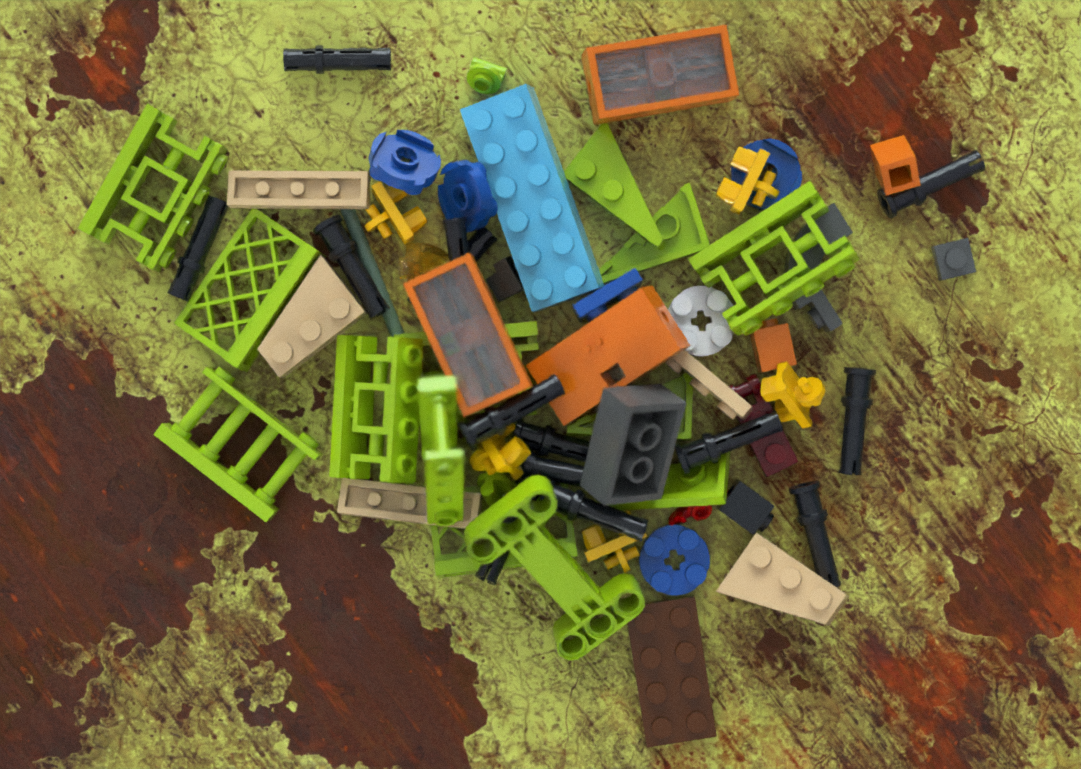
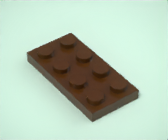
M695 596L645 603L643 611L628 622L627 627L647 748L717 737Z

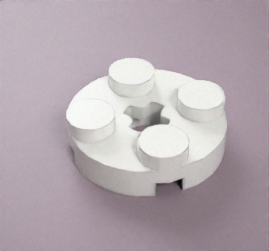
M693 286L683 290L673 299L668 311L691 345L685 349L690 355H712L731 342L734 332L731 331L722 313L731 308L733 304L724 292L712 287L708 288L707 286ZM697 311H703L704 316L711 319V323L705 326V331H699L698 326L691 324V319L697 317Z

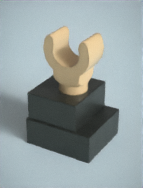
M512 256L505 257L495 263L493 266L496 273L485 279L491 295H495L498 302L506 300L524 290Z

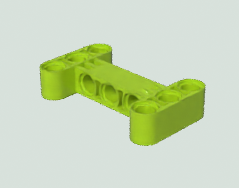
M535 475L524 480L466 526L464 539L467 555L470 560L477 564H488L509 550L566 612L554 623L552 628L557 652L562 658L570 661L578 660L638 616L644 609L645 599L639 582L631 574H618L599 587L542 523L555 513L557 499L551 482L544 476ZM537 494L547 495L541 501L531 500ZM508 516L518 517L512 523L502 522ZM480 538L489 539V541L483 545L474 544V542ZM625 593H633L628 598H620ZM598 614H604L600 619H592ZM571 635H575V636H576V637H575L574 639H572V640H564V639H565L566 637H568V636H571Z

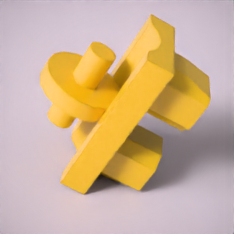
M737 148L729 166L746 173V176L741 185L724 177L715 194L716 197L731 206L729 211L739 215L743 211L752 190L756 191L752 204L758 207H762L766 196L777 199L780 192L772 187L776 174L766 171L763 180H758L770 155L769 152L761 148L757 153L749 149Z
M381 181L372 185L371 188L373 190L371 192L384 213L380 214L375 204L370 205L369 209H365L372 219L365 224L366 231L369 233L378 229L383 239H386L393 234L387 225V222L390 221L404 245L413 241L414 234L427 224V219L421 209L416 206L401 215L395 204L410 196V194L387 184L383 185Z
M786 361L777 364V375L762 378L760 392L766 402L775 400V411L781 422L796 420L803 429L812 427L809 410L812 405L819 406L826 390L821 380L816 377L799 378Z
M514 423L506 427L507 431H505L504 435L499 436L496 434L478 445V449L469 459L470 465L475 471L486 470L488 475H493L497 471L500 473L509 472L515 480L524 474L520 464L531 454V451L526 443L516 436L507 443L504 440L515 429Z
M595 524L581 530L586 547L583 551L588 562L615 551L616 555L603 560L607 570L620 564L624 573L631 571L627 561L640 556L636 546L622 551L621 548L637 540L620 533L605 539L600 526Z

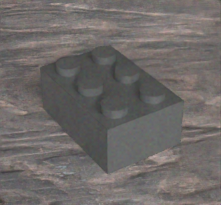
M662 384L603 388L580 486L604 506L661 499L686 402Z

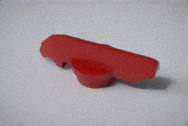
M712 505L678 507L670 515L668 523L672 526L679 522L684 524L689 517H693L698 521L705 520L712 513Z

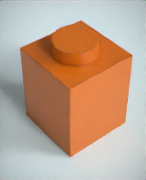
M904 135L870 145L875 175L886 196L921 186L916 156Z
M777 318L762 321L763 325L760 329L750 334L758 373L775 370L778 363L786 361L790 366L797 365L788 323L779 325Z

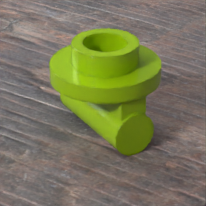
M473 57L467 73V82L471 88L479 93L493 94L500 89L507 68Z
M497 471L493 475H488L486 472L480 474L477 478L480 493L489 507L500 500L502 494L508 493L512 489V482L505 473Z

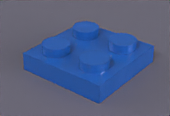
M633 268L573 305V312L580 323L586 319L588 322H591L608 310L607 306L616 301L619 303L637 291L643 279L636 268Z

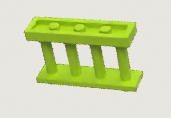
M221 366L216 370L213 367H206L202 373L212 381L179 423L175 422L173 425L162 423L153 435L263 521H271L279 511V508L274 505L276 501L275 495L307 455L313 460H318L323 453L317 449L320 444L304 431L298 435L233 384L236 378ZM224 389L240 403L209 443L199 447L189 439L192 436L190 431ZM252 411L268 425L235 467L231 465L228 469L217 461L220 458L218 453ZM280 433L296 447L264 488L259 487L256 491L246 483L248 479L246 475Z
M456 376L418 378L422 460H425L427 524L435 523L439 526H449L458 521H463V449H457Z

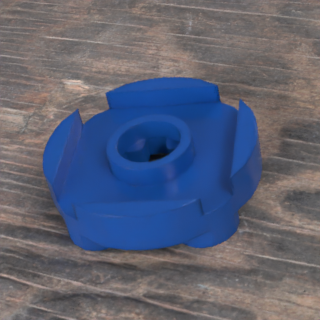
M397 130L396 135L386 136L387 132L379 134L372 143L368 158L370 164L369 173L373 179L382 181L391 187L404 190V192L410 195L420 194L423 188L430 186L436 180L441 166L440 155L437 157L433 152L434 145L429 139L409 130ZM403 157L409 159V163L401 160L403 159Z
M763 139L743 147L756 153L760 148L770 153L763 169L767 165L773 168L772 172L776 174L772 187L780 192L777 199L766 196L762 207H758L752 204L756 191L752 190L746 203L747 206L756 210H765L800 187L802 171L800 170L798 157L787 144L776 139ZM731 167V180L741 185L746 173Z
M460 160L445 165L440 175L445 174L443 184L438 185L437 192L440 207L445 218L466 217L467 233L484 228L488 224L489 219L497 214L498 210L497 202L492 197L491 189L486 179L487 173L484 165L481 162L472 163L468 160Z
M680 524L660 526L648 535L639 551L640 571L644 579L658 592L672 596L687 594L696 589L706 579L710 566L708 547L705 541L688 527ZM676 550L678 555H684V561L679 563L678 569H673L671 565H665L664 559L670 556L669 551Z

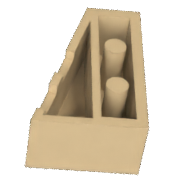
M320 255L258 347V351L278 377L285 378L335 340L337 335L344 333L368 313L327 259Z
M757 532L716 590V592L828 626L849 598L848 595Z

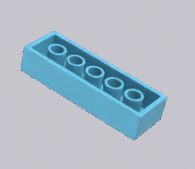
M524 84L460 109L478 162H481L486 169V179L489 183L492 197L496 200L498 206L497 216L531 311L545 310L597 291L605 286L534 87Z

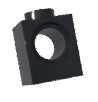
M737 479L727 492L726 504L716 506L718 510L753 535L757 530L763 532L774 517L771 511L775 506Z

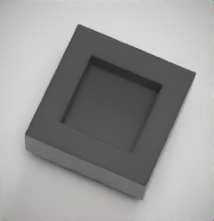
M968 238L931 247L939 281L976 272Z

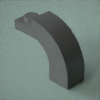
M835 203L828 206L829 212L815 220L829 245L844 235L847 237L853 233ZM804 223L793 238V242L811 231L807 223ZM818 243L801 255L810 269L813 270L820 265L825 251L820 243ZM789 249L785 259L784 273L798 265ZM822 289L812 296L806 297L803 295L792 302L794 310H798L808 304L811 310L807 314L818 330L823 328L825 332H830L843 324Z

